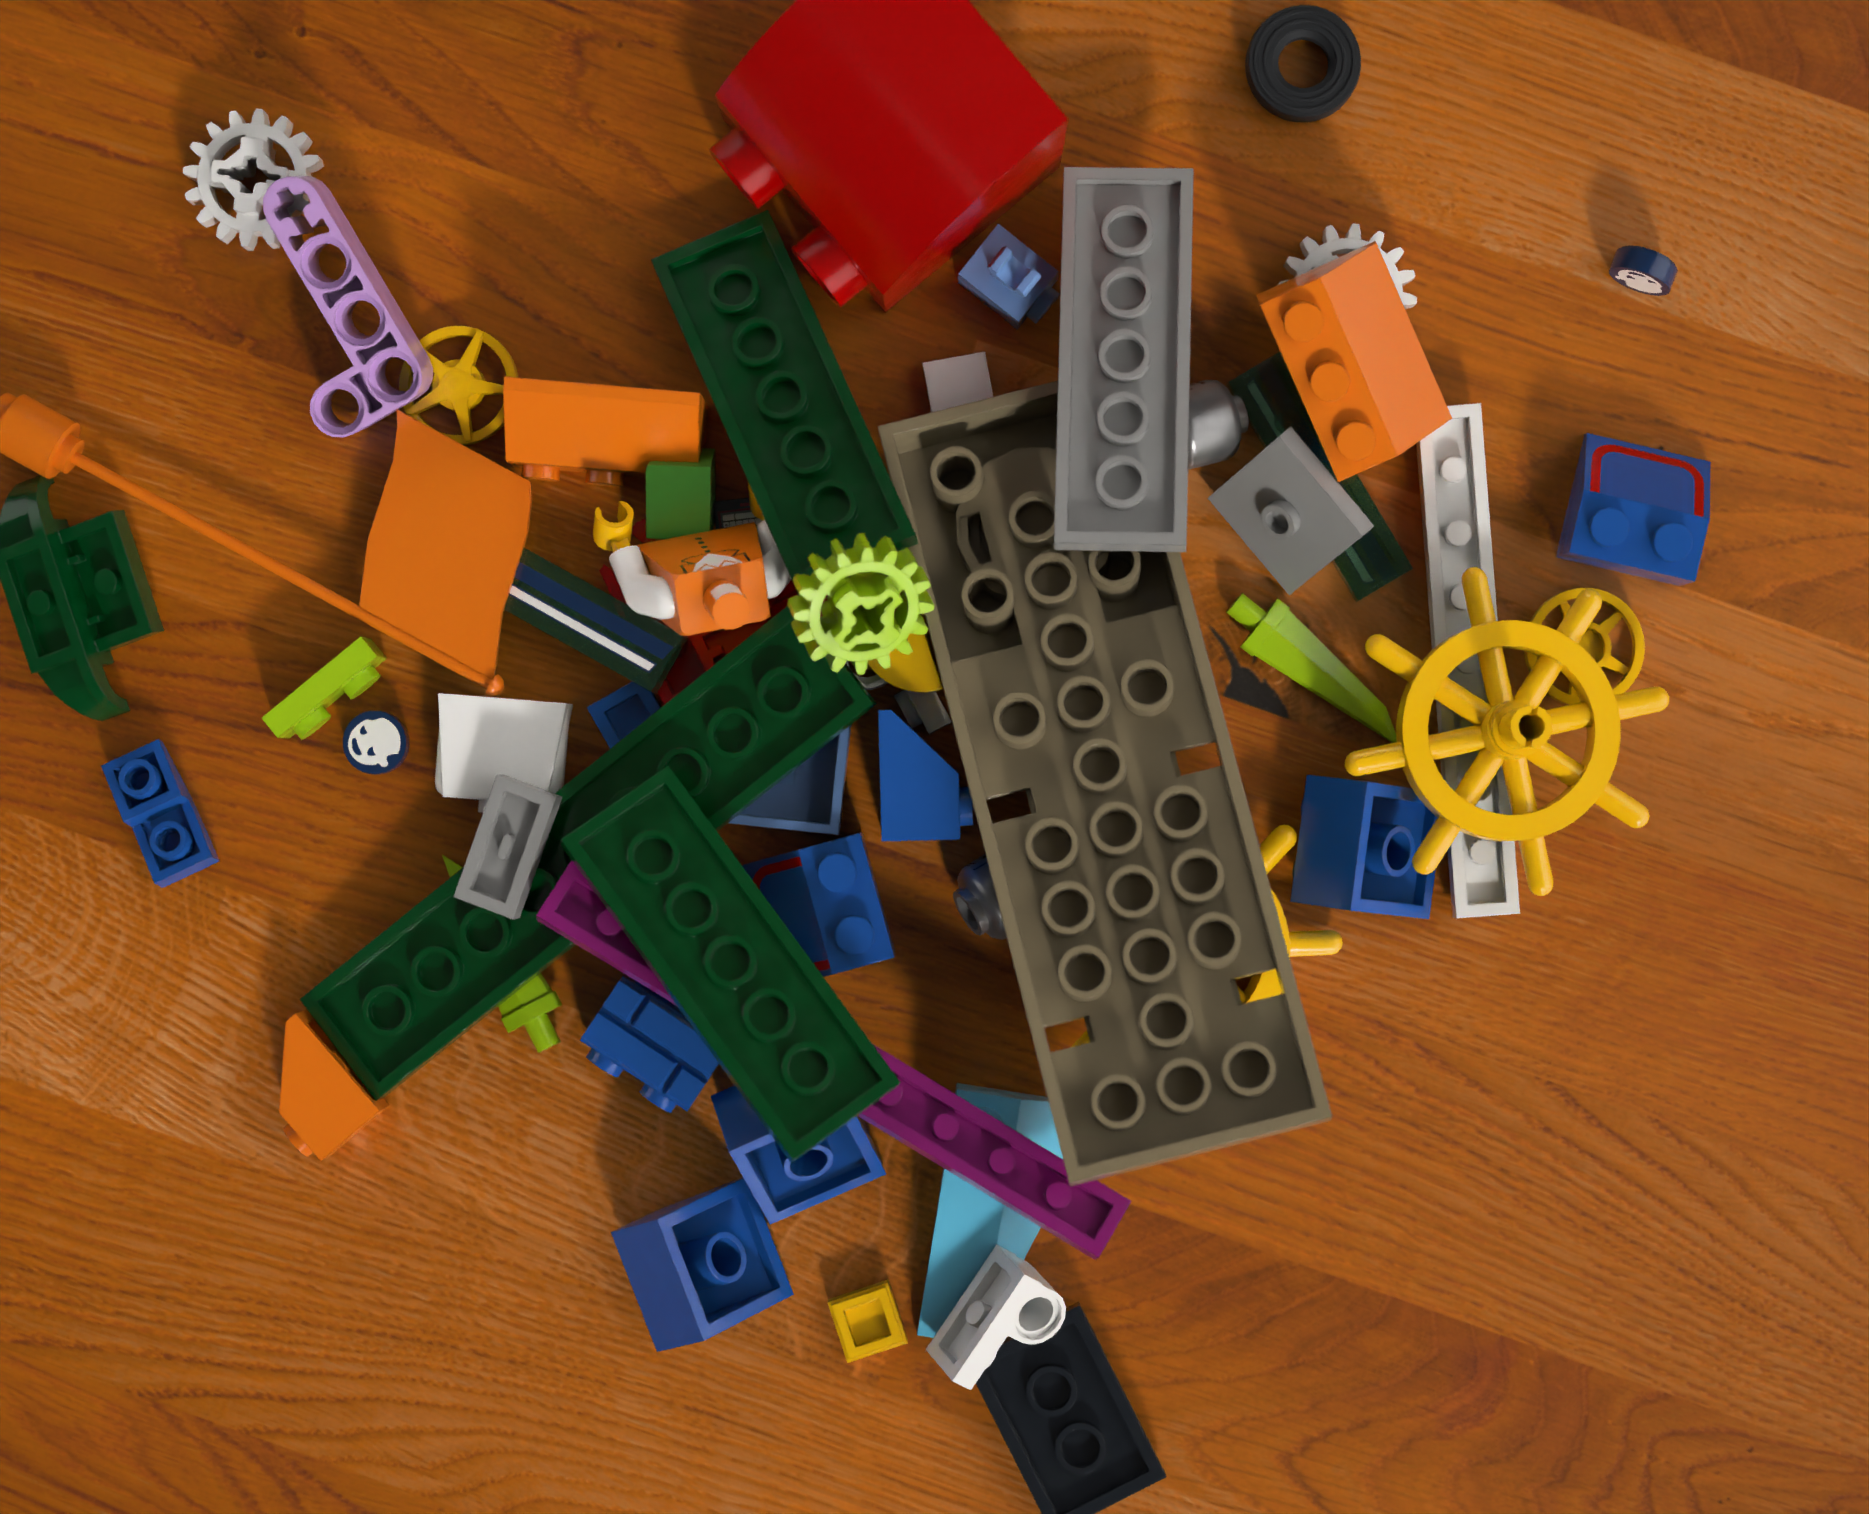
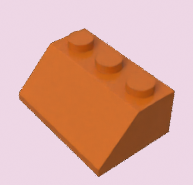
M1376 241L1256 295L1338 482L1399 456L1452 419Z
M504 377L503 403L506 462L513 467H522L521 477L525 479L558 482L560 481V471L586 473V484L623 487L624 476L646 478V467L651 461L699 463L702 449L706 448L709 406L700 393Z

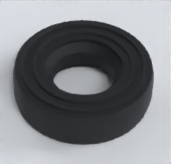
M1311 5L1288 7L1271 15L1256 30L1246 54V77L1254 97L1267 111L1276 117L1287 121L1304 123L1321 120L1339 110L1353 93L1361 71L1359 45L1349 26L1331 11ZM1298 40L1311 41L1324 51L1328 61V69L1324 79L1317 85L1309 88H1298L1289 84L1282 77L1278 65L1279 55L1291 42Z

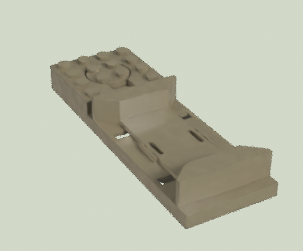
M1058 381L884 424L878 426L891 481L918 540L917 545L908 549L916 559L918 567L922 566L931 584L927 592L934 603V610L925 613L1069 1184L1074 1186L1328 1122L1332 1119V1113L1180 552L1054 550ZM1215 742L1221 766L1181 776L1175 752ZM1025 790L1031 814L992 824L986 800ZM1276 969L1282 994L1242 1004L1235 979ZM1084 1018L1090 1043L1050 1053L1044 1028Z

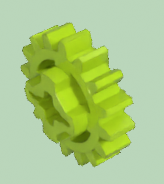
M859 533L854 541V548L846 550L838 539L832 540L831 552L833 555L825 560L821 556L812 553L808 557L814 570L811 576L795 574L793 578L799 595L788 598L787 605L795 619L791 622V625L799 643L804 642L810 658L817 661L825 656L831 671L838 673L846 661H851L857 675H863L867 669L868 661L877 659L878 663L884 669L891 667L889 653L897 649L906 655L913 652L907 639L910 633L926 635L928 627L921 614L934 610V603L927 592V589L931 587L930 581L922 566L918 567L919 565L912 552L908 548L897 552L890 537L884 536L875 548H871L865 534ZM826 595H828L827 601L823 603Z

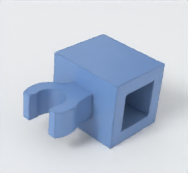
M997 224L958 273V283L1017 330L1027 317L1037 324L1060 295L1052 288L1057 281L1059 271L1000 224Z

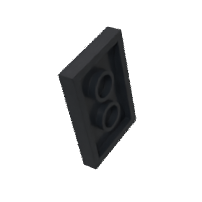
M1079 1302L1066 1308L1065 1319L1061 1328L1053 1337L1042 1343L1030 1345L1011 1337L1006 1338L998 1349L991 1365L984 1370L976 1382L1042 1514H1095L1167 1477Z

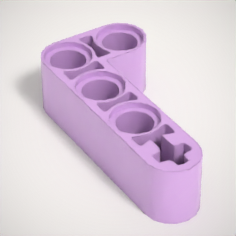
M288 176L276 180L268 187L263 198V212L266 220L353 364L351 368L323 383L314 392L310 401V414L319 430L331 437L344 438L368 428L422 396L429 389L433 380V366L425 349L329 188L322 181L312 176ZM292 193L294 195H308L310 203L303 208L305 217H291L287 208L294 203ZM328 226L329 233L313 236L306 242L302 239L303 234L314 232L312 227ZM327 244L337 246L344 253L346 259V269L338 280L327 277L319 266L320 252ZM359 301L371 303L379 313L380 325L377 332L372 336L360 333L352 321V311ZM392 357H399L405 360L412 368L414 374L413 383L407 391L394 389L386 379L385 367ZM338 389L350 392L358 402L359 413L353 423H345L339 420L333 413L331 400Z

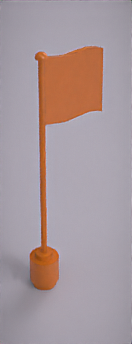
M6 392L0 396V453L47 479H52L59 472L67 474L76 465L487 689L486 697H497L503 692L504 680L499 674L495 675L503 612L529 531L532 483L527 479L397 410V432L393 462L367 540L361 595L358 605L84 456L82 452L85 442L79 438L81 427L74 420L26 394L16 397Z

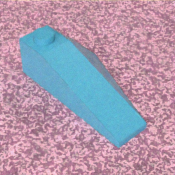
M957 1083L956 1095L1063 1159L1048 1097ZM944 1168L917 1335L934 1338L996 1244L1024 1260L1041 1228Z

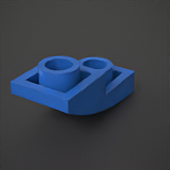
M160 739L101 766L123 822L131 826L154 884L164 888L220 862L192 797L169 752Z

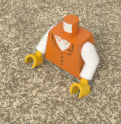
M749 483L750 509L755 517L762 520L757 526L754 522L635 546L630 544L634 518L632 507L624 501H619L618 523L605 520L600 508L596 507L593 526L594 542L604 550L613 551L609 561L626 603L633 611L660 619L677 634L685 636L719 629L734 630L744 624L764 621L770 617L768 599L777 597L791 581V578Z

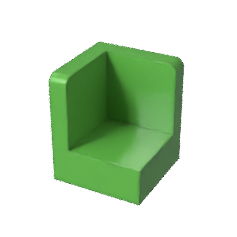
M703 448L699 463L651 461L647 464L646 538L669 539L713 530L715 523L714 501H716V449Z

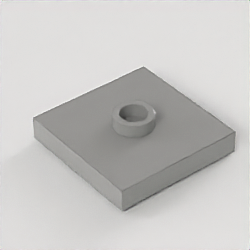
M1289 427L1208 497L1209 501L1288 595L1292 594L1374 527L1373 523L1292 427Z

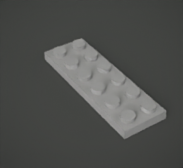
M1064 167L1054 550L1186 552L1194 168Z

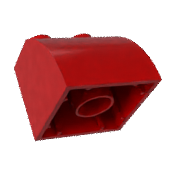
M796 0L747 52L715 94L723 120L732 130L708 150L729 179L756 209L761 208L778 192L783 190L810 222L814 229L791 249L812 278L838 307L841 308L865 288L886 313L1060 167L1068 118L969 0Z

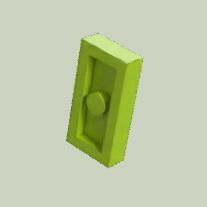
M360 636L265 714L262 720L277 738L290 739L295 734L301 740L309 737L331 718L326 708L346 693L350 699H354L380 678L381 675L375 668L384 662L387 657L372 639Z

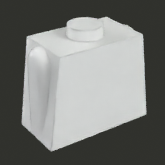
M438 693L439 734L435 787L443 797L479 800L478 812L483 813L496 775L504 774L554 794L564 786L568 729L573 708L572 704Z

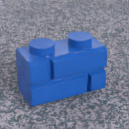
M626 974L618 981L580 1039V1041L591 1047L586 1056L589 1061L617 1078L624 1069L645 1083L639 1091L642 1096L669 1113L673 1111L676 1105L688 1111L719 1065L716 1058L679 1007Z

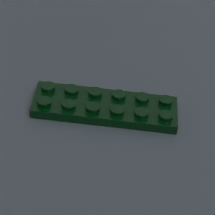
M763 211L651 259L797 594L799 595L793 582L795 574L811 576L814 570L808 557L812 553L821 556L825 560L833 555L831 552L832 540L838 539L845 550L854 548V541L859 533L865 534L871 548H875L884 536L891 538L897 552L917 545L918 540L769 211Z
M669 765L561 839L563 849L791 1163L802 1157L900 1085L901 1082Z

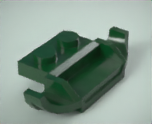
M39 475L16 484L8 494L0 514V581L31 674L38 673L53 694L75 711L91 719L105 721L130 711L127 699L119 697L113 691L103 667L114 663L111 651L163 632L164 628L125 511H109L69 527L67 519H54L50 509L48 489L51 484L55 483L54 479H47Z

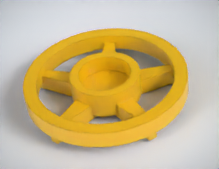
M448 326L424 336L419 341L429 356L433 372L435 373L432 380L433 391L414 404V401L405 405L403 408L406 414L431 427L419 413L441 404L456 412L463 435L442 434L462 445L479 443L493 436L504 426V403L496 417L485 427L475 432H472L471 410L480 404L484 395H503V385L485 381L484 375L475 365L484 342L500 358L506 372V377L518 378L515 363L507 349L486 332L468 326ZM448 338H473L461 359H454L443 363L427 351L434 344ZM404 361L400 373L399 391H407L412 385L413 371L406 361Z
M1595 588L1567 590L1544 602L1534 613L1530 622L1542 624L1545 617L1557 606L1563 620L1570 609L1567 601L1577 598L1585 589L1596 590L1601 595L1602 602L1616 610L1599 624L1591 622L1578 644L1594 658L1601 668H1606L1624 676L1612 688L1614 695L1628 690L1641 670L1645 654L1643 631L1630 607L1615 595ZM1621 618L1627 624L1632 638V658L1629 667L1611 656L1612 645L1608 634ZM1524 651L1526 666L1530 672L1539 656ZM1570 682L1569 694L1562 692L1554 685L1547 692L1549 697L1562 704L1570 705L1581 702Z

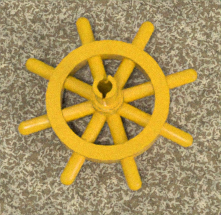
M1470 567L1463 572L1462 587L1471 628L1447 638L1432 649L1423 660L1384 635L1374 634L1367 639L1365 643L1367 654L1408 682L1402 694L1397 713V742L1353 751L1346 756L1345 768L1350 775L1364 776L1402 767L1415 794L1438 817L1413 856L1412 865L1418 873L1428 875L1437 868L1459 831L1485 840L1518 841L1528 887L1533 894L1544 896L1553 888V876L1544 836L1570 825L1586 813L1593 804L1598 805L1632 828H1641L1648 823V809L1609 783V780L1614 771L1620 748V720L1664 710L1669 704V695L1664 688L1659 686L1614 695L1612 687L1601 667L1578 644L1601 608L1602 598L1596 590L1585 589L1577 596L1557 630L1527 621H1496L1487 576L1482 569ZM1502 648L1522 650L1539 656L1514 698ZM1475 654L1478 655L1488 703L1447 677L1455 667ZM1561 671L1574 687L1581 702L1544 710L1539 705ZM1433 700H1437L1472 723L1473 726L1428 735L1429 715ZM1587 727L1586 748L1581 764L1547 742L1551 735ZM1479 751L1454 791L1443 779L1434 760ZM1527 760L1568 786L1559 796L1541 808H1537ZM1501 765L1512 815L1497 814L1476 807V804Z

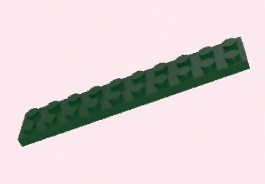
M788 606L555 793L562 796V800L520 918L510 919L455 898L454 894L463 871L462 868L300 998V1001L376 1101L386 1097L576 945L536 920L537 913L572 861L561 846L562 838L668 765L715 830L719 831L877 704L846 663L837 673L831 671L825 656L817 661L810 658L804 642L799 643L791 625V622L795 619Z

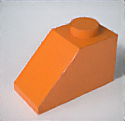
M306 1009L295 1013L285 1023L279 1113L288 1123L283 1128V1131L290 1142L303 1155L309 1157L314 1153L322 1161L335 1153L386 1109L389 1104L384 1098L377 1101L374 1099Z

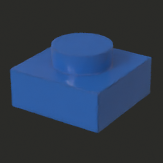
M641 676L588 706L587 709L609 748H612L658 711L661 705L645 677Z

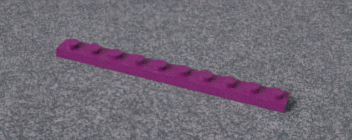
M571 861L537 913L536 920L676 1005L579 869ZM874 1045L901 1083L889 1094L858 1115L859 1117L1092 1259L1096 1260L1100 1257L1130 1205L1131 1200L1098 1180L1070 1186L1063 1159Z

